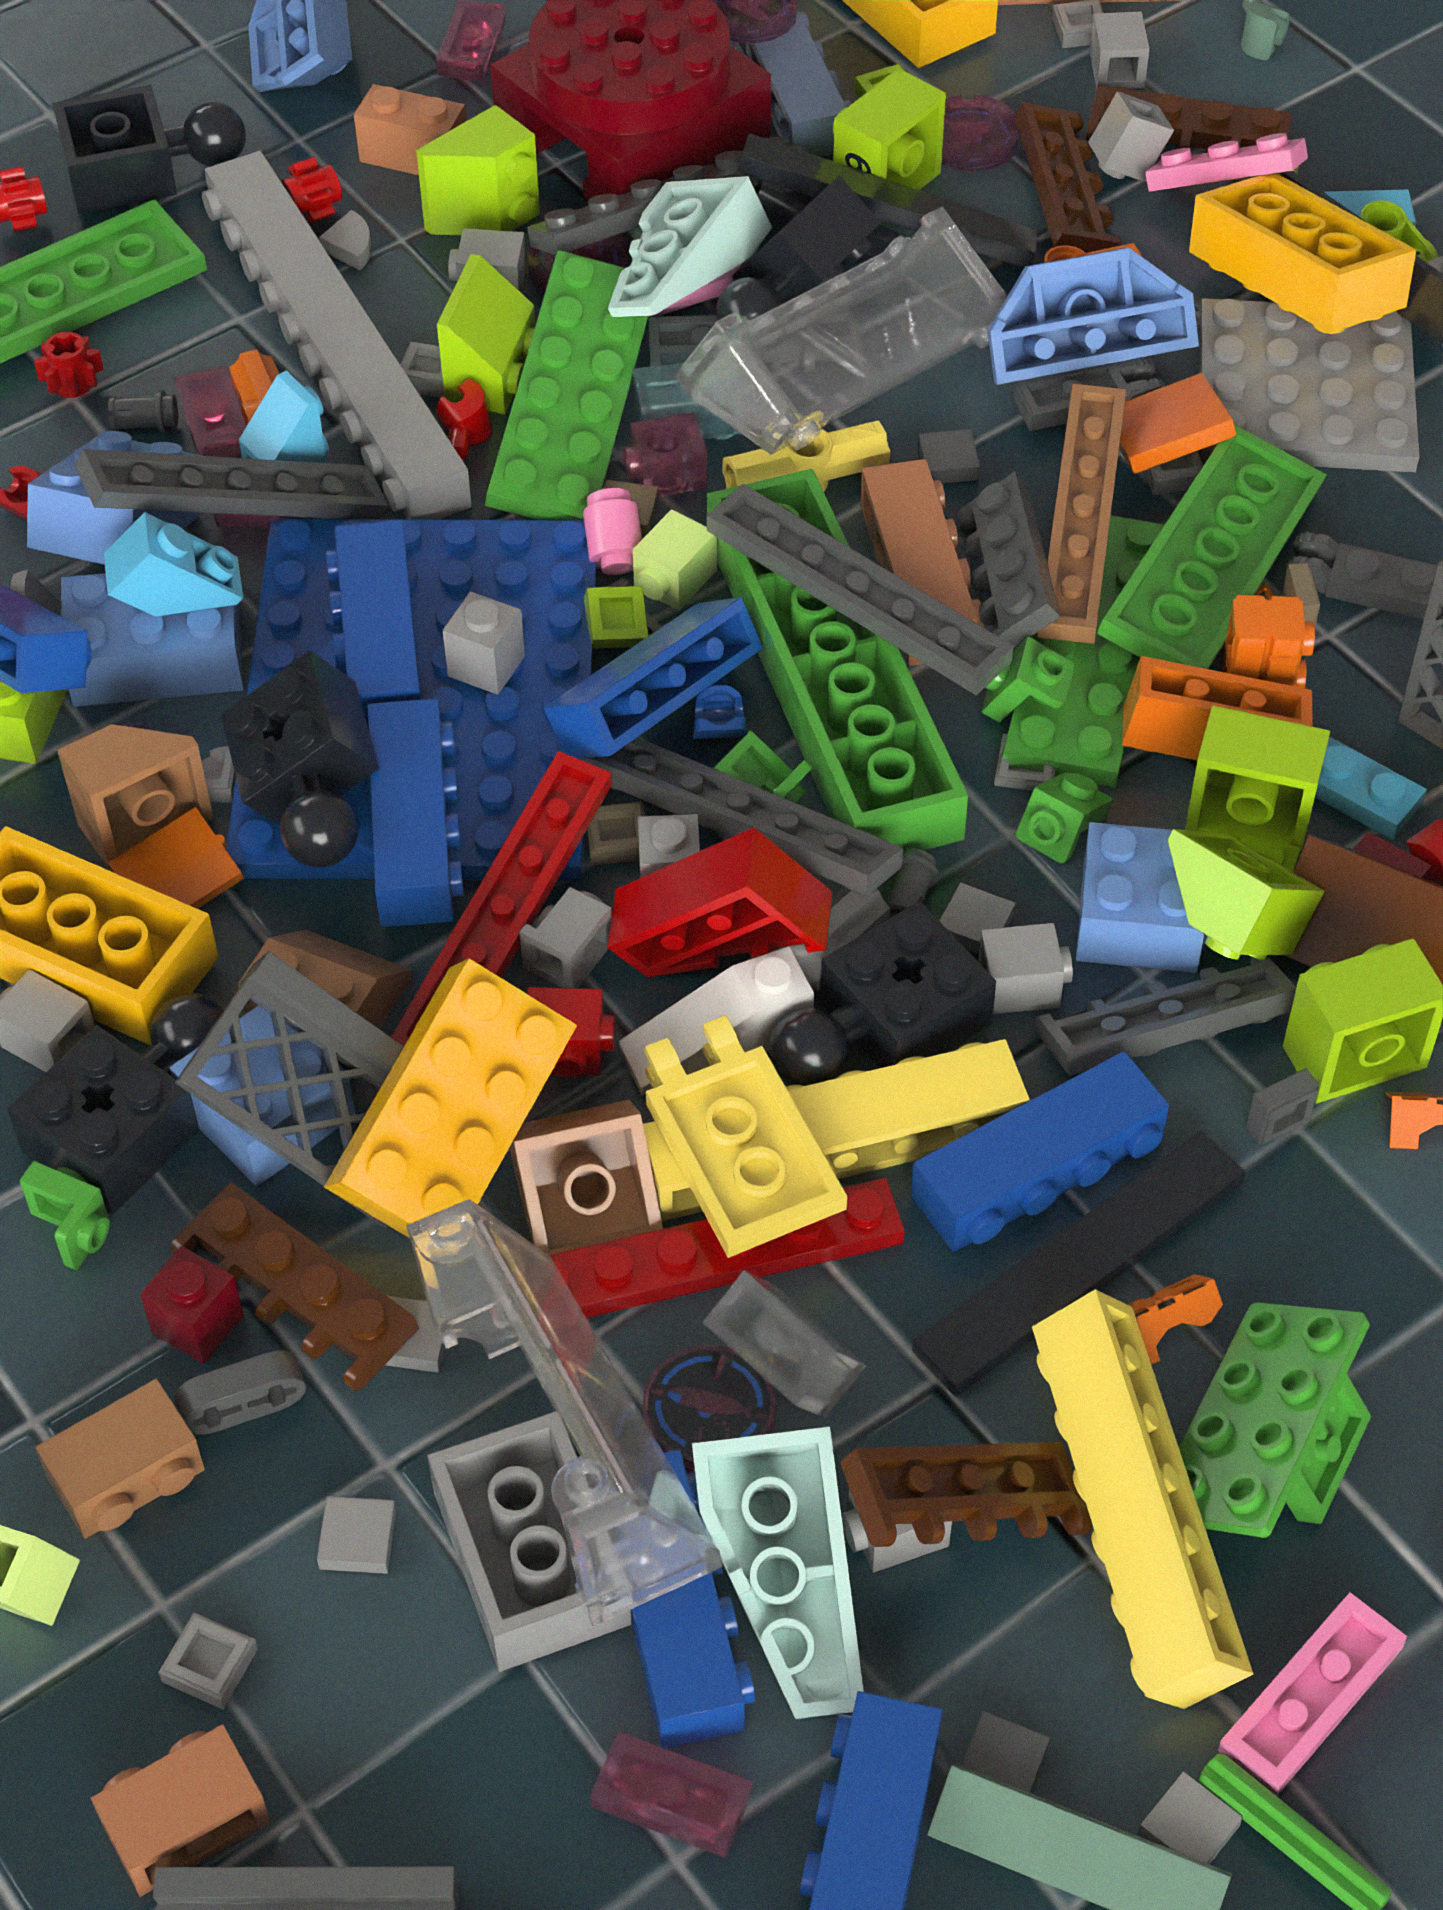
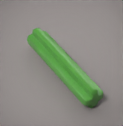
M1218 1753L1207 1763L1200 1774L1199 1783L1243 1817L1242 1819L1353 1910L1383 1909L1391 1895V1891L1385 1883L1228 1756Z

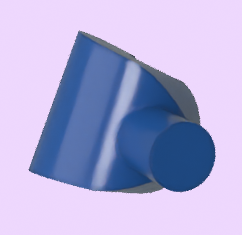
M723 676L699 693L696 699L693 739L745 737L748 734L742 697L736 689L729 686L726 676Z

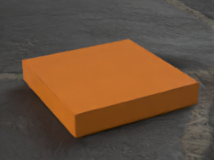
M1199 373L1125 401L1119 450L1134 474L1233 438L1236 435L1232 417L1204 375Z

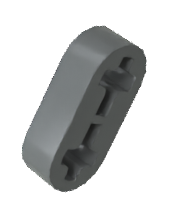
M273 1351L189 1379L177 1389L174 1401L179 1414L192 1434L205 1435L293 1405L304 1395L306 1384L294 1354L287 1351Z

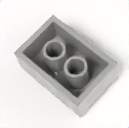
M559 1410L427 1455L434 1495L499 1672L632 1625L629 1587Z

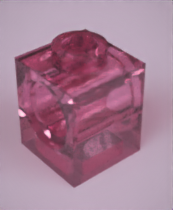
M694 412L631 423L632 446L624 447L623 449L625 467L630 480L638 478L639 484L659 486V497L707 488V449Z

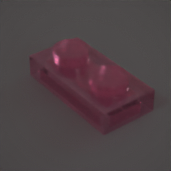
M458 0L436 59L438 76L453 77L461 80L485 81L506 22L505 5Z
M226 366L174 377L177 395L197 454L213 457L241 455L239 438L246 428V423Z
M617 1732L590 1795L592 1808L727 1858L753 1793V1781Z

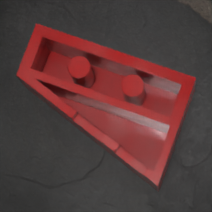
M753 827L617 888L607 948L647 978L718 967L719 957L750 952V956L753 959L771 953L774 948L805 944V949L808 953L824 951L827 947L832 891Z

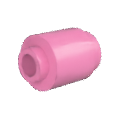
M608 488L591 493L587 497L588 506L583 511L589 561L596 562L597 568H602V572L607 575L628 573L633 570V548L642 540L638 506L634 501H631L630 492L625 489Z

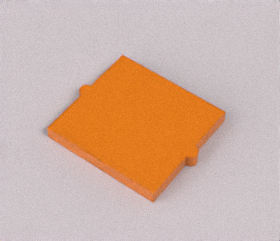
M196 807L108 862L114 873L197 909L245 879L238 866L226 851L227 841L222 834H214Z

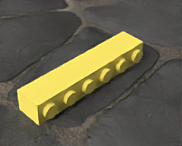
M1006 1039L986 1044L980 1042L969 1043L952 1052L926 1058L920 1056L910 1057L888 1067L866 1072L859 1070L850 1071L836 1079L807 1086L790 1085L786 1087L837 1179L919 1160L1030 1101ZM656 1122L643 1124L661 1220L666 1221L703 1212Z
M1095 1289L1032 1326L1039 1349L1037 1364L1041 1374L1050 1384L1057 1407L1054 1415L1055 1423L1060 1434L1068 1443L1076 1469L1073 1472V1482L1077 1492L1086 1502L1093 1524L1092 1544L1098 1557L1105 1564L1113 1589L1111 1606L1116 1618L1125 1628L1133 1654L1130 1661L1133 1677L1144 1692L1145 1697L1186 1709L1253 1675V1671L1133 1308Z

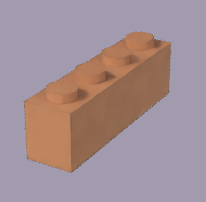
M921 459L862 468L860 507L877 564L984 628V624L979 617L981 602L979 599H971L969 594L971 576L966 558L958 559L957 557L958 535L953 518L945 519L943 513L945 512L943 484L940 479H932L927 460ZM904 652L908 666L924 664Z

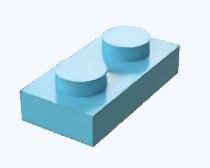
M1329 737L1315 798L1394 840L1423 805L1427 789Z

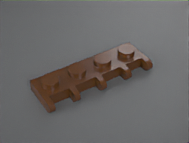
M1098 85L1086 132V140H1090L1117 91L1158 105L1174 129L1167 143L1179 145V149L1190 147L1208 149L1211 145L1226 141H1238L1239 148L1257 145V139L1278 133H1286L1288 140L1292 113L1276 111L1271 108H1254L1227 104L1222 101L1178 97L1167 93L1157 94L1130 90L1120 86Z
M1022 102L1015 120L1053 246H1073L1083 250L1085 253L1121 246V239L1118 236L1106 234L1104 229L1111 225L1114 220L1111 208L1096 204L1094 194L1099 193L1103 188L1101 176L1098 173L1086 171L1083 163L1092 157V148L1088 141L1076 139L1075 133L1081 131L1084 125L1081 115L1074 111Z
M232 1182L172 1241L170 1250L173 1254L180 1246L194 1253L200 1247H203L221 1261L217 1266L232 1274L235 1282L240 1277H243L263 1292L266 1296L258 1304L255 1315L265 1324L274 1323L287 1310L311 1328L312 1331L305 1337L301 1345L302 1352L310 1358H319L331 1345L351 1358L354 1362L345 1372L343 1382L354 1391H359L365 1387L419 1330L415 1317Z
M1061 1441L855 1448L840 1461L870 1544L874 1547H889L894 1544L897 1537L896 1524H912L917 1539L922 1544L940 1543L945 1535L944 1522L964 1521L970 1537L975 1541H989L995 1537L997 1532L996 1519L1015 1518L1021 1534L1026 1538H1040L1045 1535L1048 1528L1046 1516H1060L1066 1532L1072 1536L1086 1535L1092 1527L1086 1502L1076 1490L1073 1482V1470Z

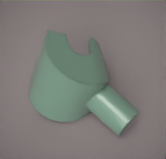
M1244 0L1242 8L1247 15L1240 43L1241 49L1253 58L1267 60L1275 50L1274 44L1282 45L1288 30L1290 14L1264 4L1261 0Z

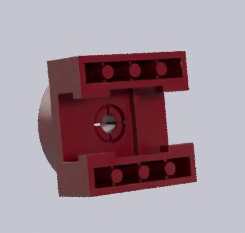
M547 0L531 24L529 43L490 64L493 106H498L535 134L536 155L565 138H568L587 153L588 177L582 180L583 196L588 200L603 194L621 195L630 192L631 185L636 182L648 179L662 181L673 177V171L679 167L687 165L705 166L714 163L715 156L720 153L743 151L748 133L762 138L771 137V73L730 45V31L727 20L713 0Z

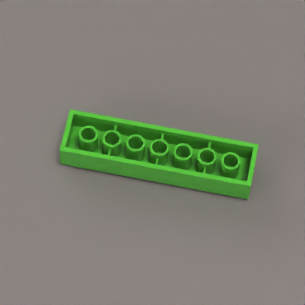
M813 469L745 484L850 548ZM740 486L707 493V514ZM717 538L718 565L733 598L742 597L763 646V649L757 653L805 761L812 767L810 773L830 818L903 847V852L912 848L924 851L964 840L968 793L898 647Z

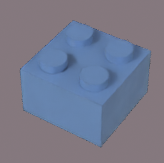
M1089 822L1083 864L1075 961L1197 973L1204 933L1188 923L1168 843L1172 830Z
M260 1005L239 1019L244 1042L275 1037L271 1014ZM285 1024L287 1035L298 1033ZM229 1030L218 1046L232 1044ZM311 1041L289 1044L297 1079L328 1074L321 1048ZM277 1046L246 1051L253 1086L284 1081ZM197 1049L169 1067L172 1077L177 1080ZM234 1053L210 1057L197 1076L219 1092L241 1089ZM339 1065L340 1071H346L343 1067ZM350 1079L342 1080L349 1116L356 1115ZM330 1083L299 1088L306 1123L337 1118ZM286 1090L255 1095L259 1118L263 1123L272 1129L294 1126ZM191 1094L199 1129L256 1187L290 1164V1162ZM243 1098L232 1099L233 1102L245 1109ZM339 1127L308 1132L311 1148ZM296 1134L284 1136L298 1146Z

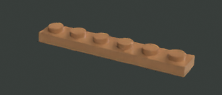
M1072 383L1047 562L1061 617L1040 630L1037 636L1039 638L1090 644L1095 642L1126 389Z

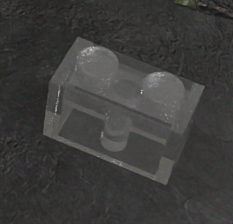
M743 1270L703 1321L709 1329L795 1406L824 1418L866 1367L860 1359L775 1285Z

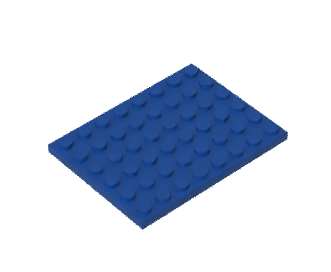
M271 519L247 695L309 650L336 668L333 634L343 633V625L333 626L329 592L340 591V584H330L326 550L337 549L335 526L403 520L421 700L438 698L441 722L452 721L455 757H444L445 767H455L458 802L447 803V813H458L461 849H449L450 861L461 860L463 880H483L558 751L563 752L543 708L592 675L594 649L591 644L586 621L584 594L587 588L597 587L598 568L596 562L589 561L584 520ZM470 591L521 609L525 657L499 695L448 677L443 629ZM346 667L336 668L347 675ZM370 775L341 795L355 811L359 829L354 848L339 863L329 867L316 868L306 866L294 859L283 845L280 826L242 803L236 778L226 851L238 866L245 879L375 880ZM584 835L557 881H582Z

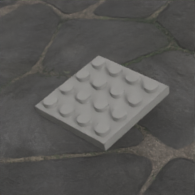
M1202 298L1199 313L1200 373L1204 375L1232 417L1235 425L1312 467L1416 473L1419 461V443L1410 321L1394 311L1383 315L1378 320H1368L1347 327L1340 333L1329 334L1316 330L1313 324L1293 312L1280 309L1275 302ZM1217 444L1201 449V460L1207 461Z

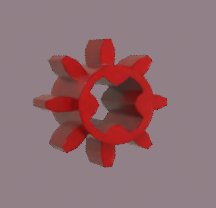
M315 157L293 163L292 166H289L288 170L291 177L282 179L281 183L302 214L305 213L308 224L335 214L332 204L342 201V190L333 167L330 164L318 167Z
M23 166L0 170L2 182L0 183V223L11 221L14 232L37 228L35 216L48 213L39 175L26 178Z
M60 332L51 336L46 343L40 344L43 357L34 359L38 380L46 381L50 394L57 393L65 398H77L85 395L92 387L98 385L95 373L104 370L100 350L91 349L88 336L81 337L73 332Z

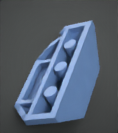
M256 0L248 29L253 87L258 92L316 85L329 75H335L342 71L347 63L352 60L346 0Z
M1127 247L1025 266L988 329L994 384L996 385L1199 346L1193 293L1181 284L1176 283L1160 269Z

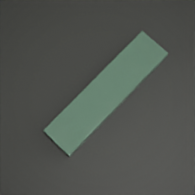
M957 1763L951 1765L927 1836L1110 1910H1220L1232 1876L1230 1872Z

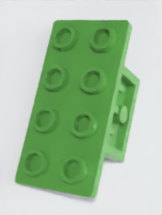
M1253 1303L1249 1306L1179 1446L1205 1529L1265 1538L1272 1533L1285 1503H1287L1297 1521L1322 1524L1371 1419V1414L1347 1375L1370 1326L1364 1313L1268 1303Z

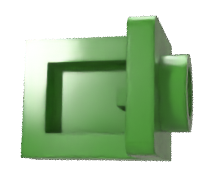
M1027 636L1013 650L1012 662L985 687L987 690L981 713L1000 723L1029 695L1054 709H1059L1067 699L1075 667L1074 663Z
M750 730L713 769L796 803L806 792L799 782L812 767L803 760L792 771Z
M1064 772L1034 787L1016 832V837L1019 841L1053 860L1064 863L1071 858L1080 834L1089 828V822L1100 823L1106 820L1114 799L1097 790L1098 785L1092 779L1081 774Z
M33 1161L19 1180L30 1213L59 1226L55 1232V1240L63 1263L67 1267L78 1270L89 1253H95L100 1249L109 1231L110 1220L100 1188L88 1184L81 1175L71 1169L59 1167L55 1170Z

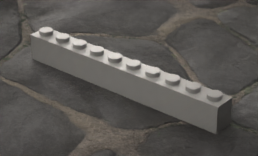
M261 150L205 168L208 190L202 192V200L211 221L219 220L221 231L229 250H238L240 253L241 265L247 279L250 282L255 280L258 282L262 301L269 313L276 311L278 314L279 324L289 345L297 344L299 356L309 377L317 376L321 394L327 407L330 410L337 408L339 411L341 425L350 443H359L364 464L369 466L374 477L379 476L382 480L383 491L392 511L397 512L401 510L406 519L440 520L472 508L468 468Z

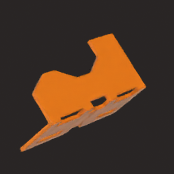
M1385 1092V1095L1392 1099L1389 1148L1418 1149L1420 1134L1436 1125H1443V1104H1437V1100H1443V1095Z
M1193 1274L1156 1291L1152 1297L1138 1299L1127 1305L1133 1308L1135 1315L1148 1310L1135 1317L1151 1365L1161 1361L1156 1346L1168 1329L1181 1323L1204 1326L1212 1322L1223 1303L1213 1278ZM1200 1285H1204V1286H1202V1287H1200V1288H1198V1289H1195V1290H1193V1291H1191V1292H1189V1293L1183 1295L1184 1292H1187V1291H1189V1290H1191V1289H1193V1288H1196V1287H1198V1286H1200ZM1169 1299H1174L1175 1301L1166 1307L1158 1308V1304Z

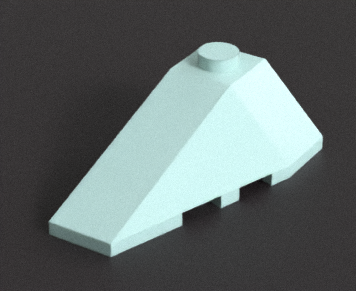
M749 176L673 181L664 184L641 215L639 225L643 232L640 239L631 242L629 253L633 260L631 266L622 270L608 306L611 316L655 315L747 261L757 252L758 246L772 229V226Z
M830 1427L692 1443L700 1515L795 1719L852 1713L857 1691L864 1692Z

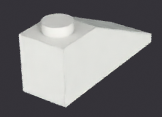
M788 946L729 967L619 1040V1050L641 1095H644L646 1091L653 1089L645 1074V1067L651 1065L645 1055V1046L669 1038L686 1075L711 1066L703 1053V1044L709 1042L703 1032V1024L726 1015L744 1052L763 1046L765 1052L769 1051L770 1036L776 1024L792 1011L814 1008V992Z

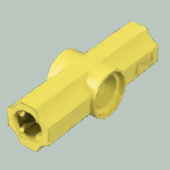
M880 421L864 423L828 433L817 426L801 425L790 429L786 433L784 443L723 458L722 473L725 478L726 489L741 486L742 484L745 485L813 469L824 492L827 489L829 480L860 473L864 467L889 464L890 449L886 431Z

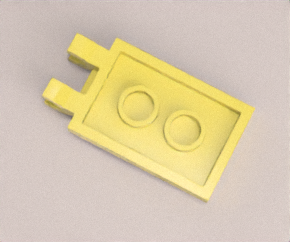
M726 1015L703 1024V1032L709 1041L703 1044V1053L711 1066L686 1075L669 1038L645 1046V1055L651 1064L645 1067V1074L653 1089L646 1091V1106L728 1258L846 1210L847 1195L763 1046L744 1052Z

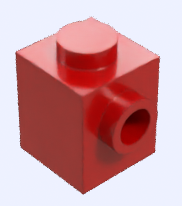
M528 987L527 994L577 1025L550 1074L563 1078H576L581 1075L601 1076L602 1052L614 1051L615 1014H604L602 989Z

